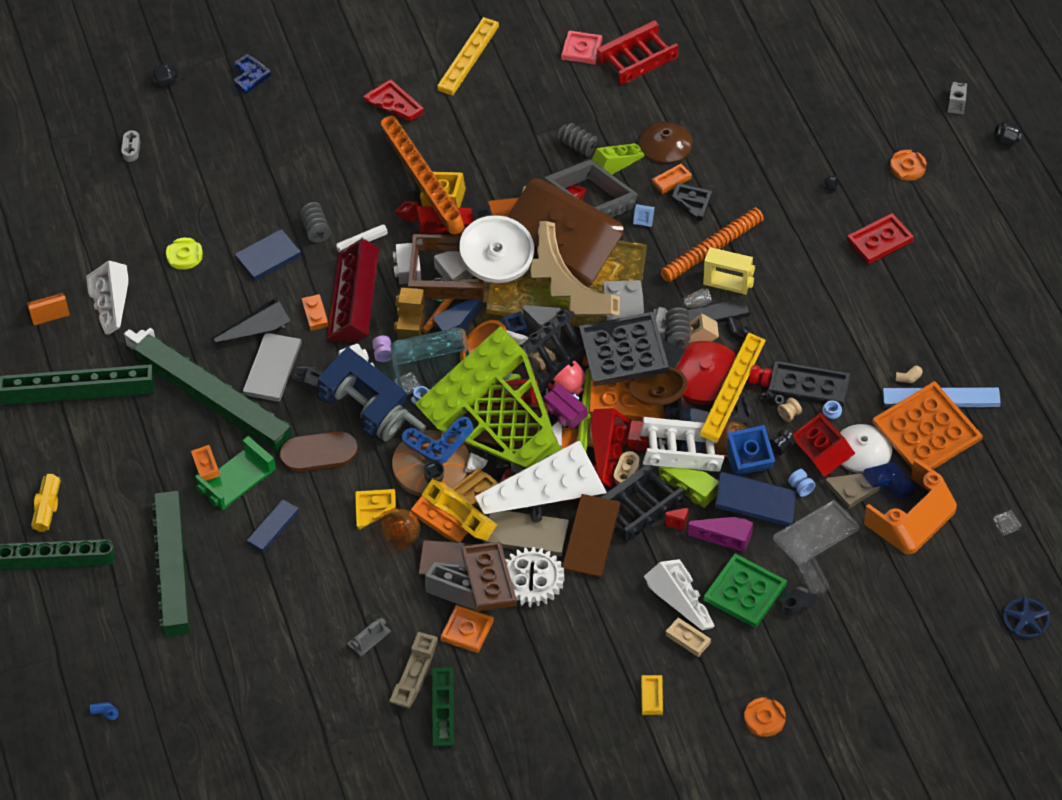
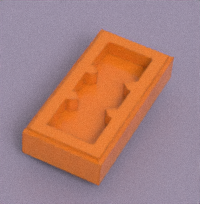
M679 164L653 178L652 184L664 194L675 188L677 183L683 184L692 179V174L682 164Z

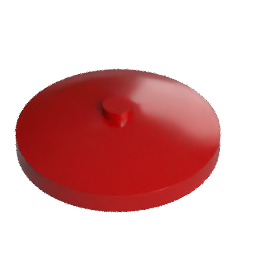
M696 341L689 343V347L684 349L685 354L676 368L687 379V389L682 396L685 401L693 404L713 405L737 355L728 347L716 342Z

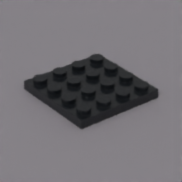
M654 312L579 326L594 387L669 372V365Z

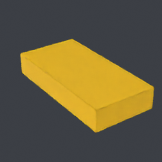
M641 675L642 715H663L662 675Z

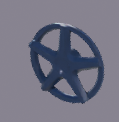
M1025 596L1015 599L1004 610L1003 617L1007 628L1018 636L1026 638L1036 637L1044 633L1049 626V610L1034 599ZM1022 602L1021 612L1009 610L1013 605ZM1029 603L1037 605L1042 610L1031 612ZM1007 615L1018 618V623L1014 629L1009 625ZM1041 616L1046 617L1043 629L1035 621L1036 618ZM1030 626L1036 631L1035 634L1019 633L1023 627Z

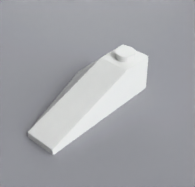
M680 559L660 562L644 576L648 587L701 630L714 627L706 607L699 603L698 597H700V594L697 590H693L690 584L693 582L692 577Z

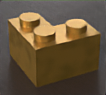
M401 288L400 295L396 296V306L399 307L397 308L398 321L394 323V332L397 333L398 340L420 342L421 329L423 328L426 313L424 290Z

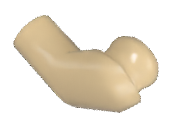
M913 366L907 373L897 372L895 382L914 383L923 373L921 367Z

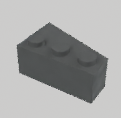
M434 562L425 575V592L477 611L466 569L459 568V565Z

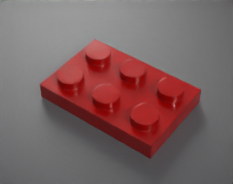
M891 213L848 235L847 241L870 264L913 242L914 236Z

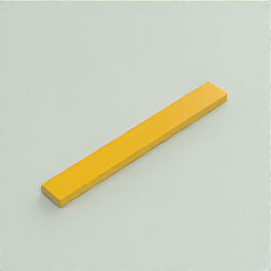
M751 333L747 334L699 436L716 443L718 442L750 375L751 368L763 348L765 339Z

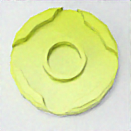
M192 238L176 239L166 249L167 261L176 269L186 270L193 268L199 264L203 256L201 245Z

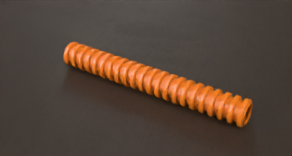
M755 207L743 216H740L726 225V227L717 231V233H714L713 236L688 250L687 253L661 268L662 278L666 282H672V280L693 268L694 265L702 262L706 258L709 247L723 248L729 242H732L733 239H737V237L749 231L750 228L762 222V212Z

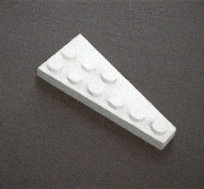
M577 441L474 497L483 514L581 498V494L593 496L607 492L581 442Z

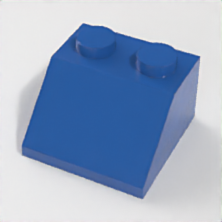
M765 425L727 433L728 460L733 475L739 476L767 470L773 466L775 459Z

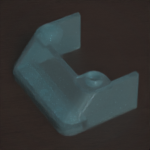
M452 328L395 341L391 345V354L398 385L403 388L399 364L465 350L467 357L470 354L465 330L462 328Z

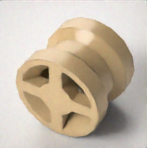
M794 398L787 399L786 403L781 404L777 409L782 419L790 422L794 419V416L802 413L800 404Z

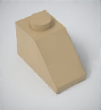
M701 313L689 321V343L696 341L712 342L719 337L717 322Z

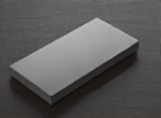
M265 333L243 389V394L280 402L302 344L301 339Z

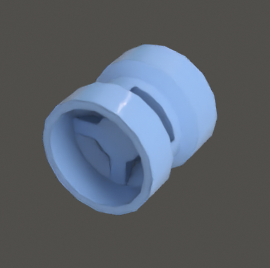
M803 469L795 471L788 479V483L796 488L797 493L801 497L811 493L816 485L812 479L807 477V473Z

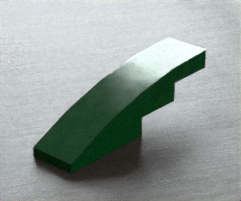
M453 667L432 668L433 746H454Z

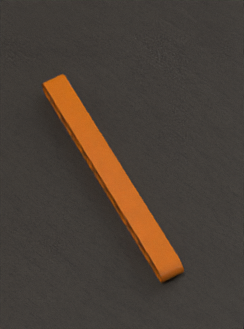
M393 116L384 118L381 121V125L386 139L449 233H461L465 226L459 210L397 119Z

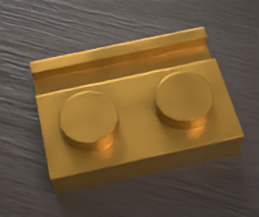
M479 467L454 486L452 490L475 507L478 503L474 496L493 487L498 482L486 472L484 473L482 468Z

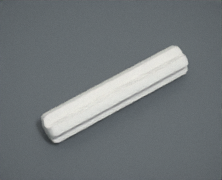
M382 224L337 243L336 248L340 253L361 238L370 242L386 235L387 228Z

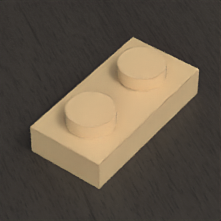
M677 618L666 630L667 637L697 657L711 643L709 637L680 618Z

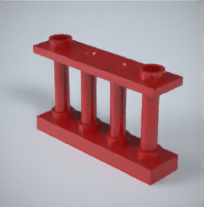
M654 20L597 48V61L600 64L609 61L618 70V84L621 86L678 58V44L676 43L668 47L658 36L659 24ZM653 40L661 51L654 54L644 43ZM638 47L647 58L639 61L630 50ZM624 54L633 65L624 68L615 57Z

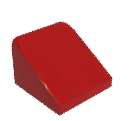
M405 201L394 213L404 220L413 223L418 218L417 206L419 204L417 202Z
M684 508L666 512L665 525L684 530L688 521L689 509Z

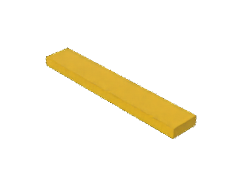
M482 18L437 85L438 91L454 95L498 29L499 22Z

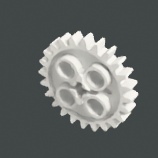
M535 547L530 552H528L527 548H524V553L517 550V556L510 554V560L505 559L516 599L521 601V606L525 602H528L529 607H531L532 602H535L537 606L540 604L539 601L547 604V598L554 600V594H560L559 588H563L564 568L561 567V561H557L556 555L550 557V551L543 554V548L538 552L535 551ZM531 563H534L533 590L529 591Z

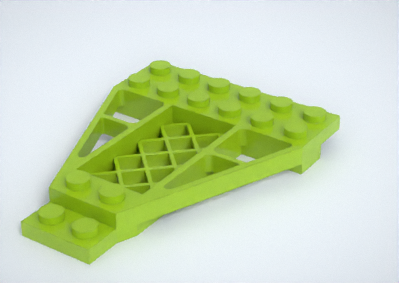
M501 326L415 403L442 434L458 418L469 411L479 422V425L466 438L464 443L520 466L521 469H526L562 450L552 429L528 355ZM524 361L530 379L518 390L514 391L503 379ZM532 386L542 412L541 418L521 399V396ZM502 390L501 398H493V391ZM507 390L513 396L512 398H506ZM489 393L488 398H483L486 394ZM492 402H501L500 411H492ZM505 402H514L513 410H505ZM518 402L525 410H518ZM479 403H488L487 411H479ZM479 415H486V423ZM491 415H500L499 423L490 424ZM504 415H513L512 423H503ZM517 415H526L525 423H516ZM530 415H531L538 423H530ZM490 428H498V436ZM503 428H511V436H502ZM516 428H525L524 436H515ZM529 428H538L537 434L528 436ZM486 430L504 449V452L496 451L473 441V439ZM502 441H510V448ZM515 441H523V446L520 449H514Z

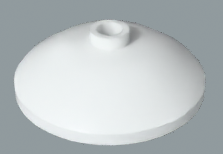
M866 424L849 426L840 432L855 452L848 461L841 464L847 470L860 474L874 473L884 468L890 461L892 445L878 428Z

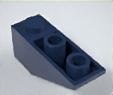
M469 299L432 317L433 329L444 344L463 334L482 310L483 300Z

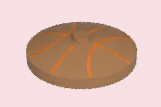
M439 430L421 432L436 442L443 435ZM453 437L449 438L447 444H452L456 439ZM403 441L396 448L393 455L394 477L405 491L421 497L429 484L425 480L424 469L425 465L430 461L408 448ZM464 443L442 464L444 467L442 483H445L451 489L469 475V472L464 471L469 455ZM423 444L421 450L427 449L430 444ZM435 451L433 452V453L435 454V456H437V455H438V456H441V455H442V454H440V455L437 454Z

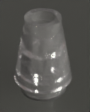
M701 288L683 298L686 308L708 306L709 303H712L708 288Z

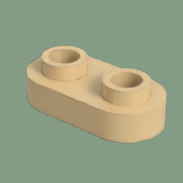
M625 452L621 455L614 472V482L616 485H619L637 472L639 456L636 453Z

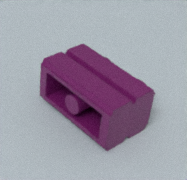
M561 384L554 387L543 398L544 403L548 404V413L557 416L558 422L563 427L568 426L570 429H574L588 415L587 407Z

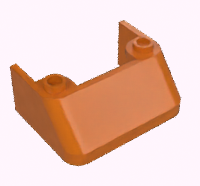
M917 458L913 461L911 479L928 490L929 493L907 514L900 509H891L884 515L870 504L866 506L864 525L905 554L917 552L955 514L957 507L942 476Z

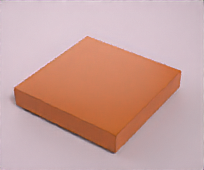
M456 605L440 637L441 641L479 653L492 626L494 617Z

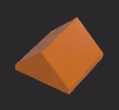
M63 293L27 303L34 326L70 316Z

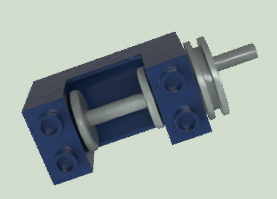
M348 346L317 378L318 396L324 402L328 401L333 405L348 393L364 406L360 415L362 430L369 437L373 436L375 439L382 437L384 442L388 441L398 432L405 420L421 432L426 428V425L405 409L407 391Z

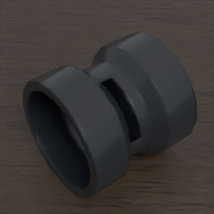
M782 429L777 433V437H772L769 440L772 451L776 455L781 456L786 452V448L792 447L795 444V438L792 433L787 429Z
M436 460L428 462L424 469L426 482L430 483L431 479L442 482L444 478L442 463Z

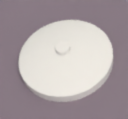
M486 216L472 222L464 230L460 239L459 253L463 265L475 277L491 283H505L521 277L529 269L534 256V242L528 230L519 222L504 216Z

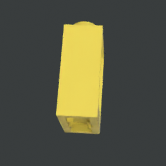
M709 247L704 261L703 284L746 295L748 289L752 288L754 283V277H752L755 271V266L752 265L753 257ZM716 267L741 272L743 277L716 271Z

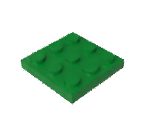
M734 554L704 595V601L756 628L786 587L787 580Z

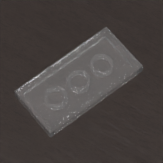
M833 500L773 536V540L799 566L858 531L860 525Z

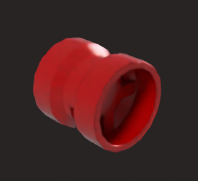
M753 365L749 376V383H759L763 387H768L772 376V369H762L758 365Z

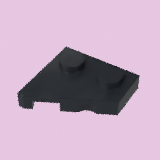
M677 183L672 201L698 220L703 221L712 197V191Z

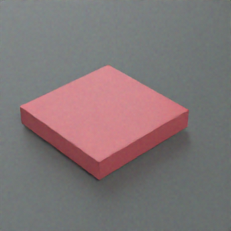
M568 31L561 59L595 64L597 48L602 43V35Z

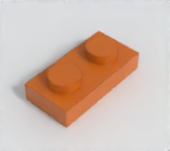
M320 294L302 298L310 331L328 327Z
M210 445L191 451L200 477L207 481L220 476Z

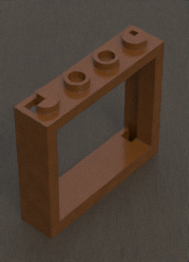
M413 234L408 288L423 289L424 298L484 300L485 281L479 279V282L416 280L419 251L459 252L462 235Z

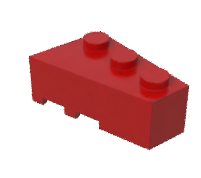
M417 206L420 234H463L464 230L459 234L449 233L432 206ZM457 208L462 217L465 230L475 221L472 209Z

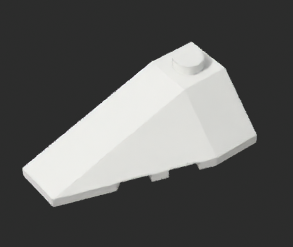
M107 261L86 276L89 296L93 297L95 301L93 305L99 311V320L106 335L120 328L128 287L127 266L113 261Z

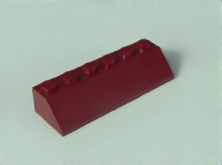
M364 238L359 239L338 253L326 339L329 342L356 343L365 338L369 333L379 248Z

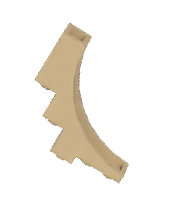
M540 221L538 228L539 246L537 248L539 259H532L530 266L531 278L551 279L549 286L551 296L559 298L571 297L569 309L574 311L576 316L619 315L620 296L601 294L580 283L571 274L560 255L556 241L555 223Z

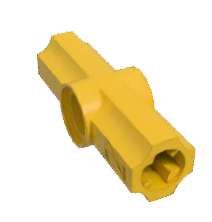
M54 474L43 476L39 494L35 495V512L31 526L32 529L38 532L49 530L53 512L57 510L60 478Z

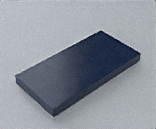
M720 472L715 508L791 527L793 524L796 491Z

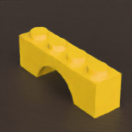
M431 479L422 493L424 498L456 518L462 524L461 527L476 538L487 541L497 526L495 522L445 483Z

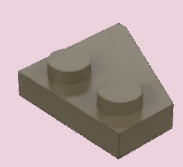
M869 473L830 477L825 481V484L848 509L880 490V485Z

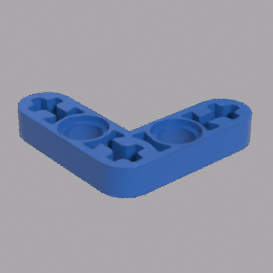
M463 416L458 418L437 442L414 428L406 429L402 434V440L408 448L427 460H436L444 464L472 433L474 426L468 417ZM449 438H456L455 442L447 444ZM423 444H430L427 449L421 450ZM435 451L437 454H439V455L442 454V455H441V456H438V455L435 456V454H434L433 452Z

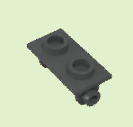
M382 617L376 618L374 622L356 637H353L347 645L362 657L391 631L385 626L386 621Z

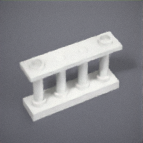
M650 417L643 418L640 436L649 437L650 448L646 450L643 465L720 472L724 456L715 455L714 443L716 442L699 436L704 423ZM657 438L668 439L669 450L658 449ZM676 439L687 440L688 452L677 451ZM695 441L706 442L707 454L696 453Z

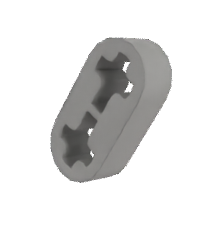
M136 131L126 132L122 142L123 159L131 162L139 156L140 138Z

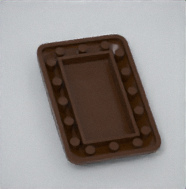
M539 178L530 180L507 216L522 224L530 233L534 242L533 259H539L537 248L539 246L538 228L540 221L555 223L556 241L560 255L571 274L584 286H589L594 282L624 233L622 224L617 220Z

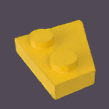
M395 489L356 491L357 529H361L396 511Z

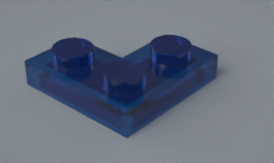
M247 53L235 62L236 68L242 71L243 74L235 78L233 83L246 94L272 76L271 70Z
M895 462L866 468L862 474L873 488L889 485L898 498L914 495L917 490Z

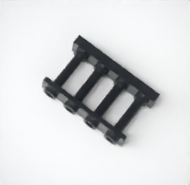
M566 309L558 311L556 316L550 321L545 322L537 332L531 334L529 339L519 345L528 355L535 379L538 380L540 393L548 387L549 383L552 384L554 382V377L567 365L572 367L573 361L577 362L585 355L582 339L578 338L569 321L575 316L574 311ZM562 326H564L572 341L571 346L567 350H565L556 333ZM549 337L559 353L553 362L542 344ZM535 349H537L546 365L545 369L538 373L529 356Z
M645 465L601 497L624 503L639 517L630 524L618 512L616 521L624 528L623 540L625 542L636 538L645 528H650L660 517H665L666 512L675 506H680L685 500V489L683 487L674 491L658 476L659 466ZM649 482H654L668 497L659 502L643 486ZM639 493L653 508L645 513L629 496Z

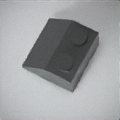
M523 305V318L528 327L527 335L530 336L537 332L545 322L550 321L556 316V313L561 308ZM561 328L556 331L559 339L561 338ZM550 337L542 343L547 349H556Z

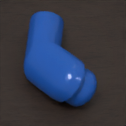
M109 702L90 704L91 714L101 713L109 720H115L118 717V710Z

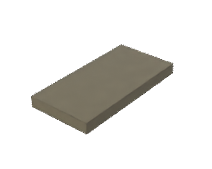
M511 511L490 513L489 518L497 526L488 540L483 541L484 544L501 542L503 548L524 551V548H527L529 552L533 547H535L536 552L543 548V554L550 551V555L562 556L569 520L542 516L540 522H533L531 514Z

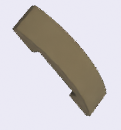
M418 632L411 648L412 654L399 684L395 686L390 703L406 708L411 707L428 672L438 637Z

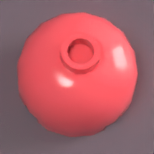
M573 361V366L567 365L553 379L555 381L553 386L549 383L548 388L552 391L554 387L561 384L571 394L575 393L578 396L584 390L582 388L585 383L584 370L576 361Z

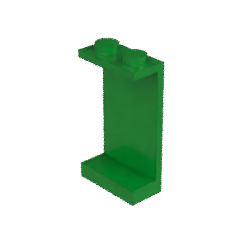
M249 436L242 440L244 450L218 469L219 477L205 481L199 475L195 476L198 492L202 495L205 494L214 506H218L222 510L276 470L274 458Z

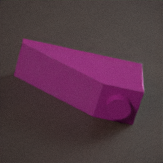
M736 517L690 521L688 524V535L745 552L752 535L753 522Z

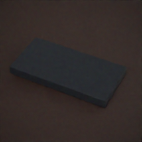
M775 361L769 390L776 395H782L786 398L826 404L828 401H836L841 407H844L850 373Z

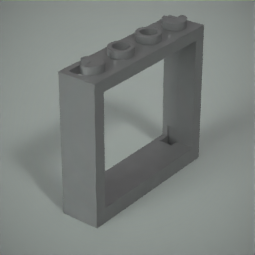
M591 159L546 176L543 180L574 197L576 196L565 188L586 179L591 180L615 198L594 207L610 217L633 209L638 196L635 191Z

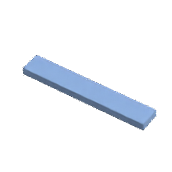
M883 388L884 408H891L922 388ZM941 388L957 407H1000L999 388Z

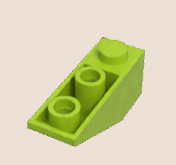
M636 144L602 147L596 149L592 161L613 175L645 157V154Z
M659 466L658 476L676 490L683 487L685 495L693 503L705 508L716 497L718 480L706 472Z

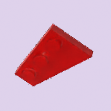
M391 79L363 96L365 102L410 122L424 113V108Z

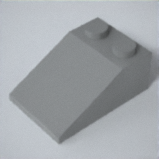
M641 280L603 282L601 294L620 296L619 315L604 316L605 321L644 313Z

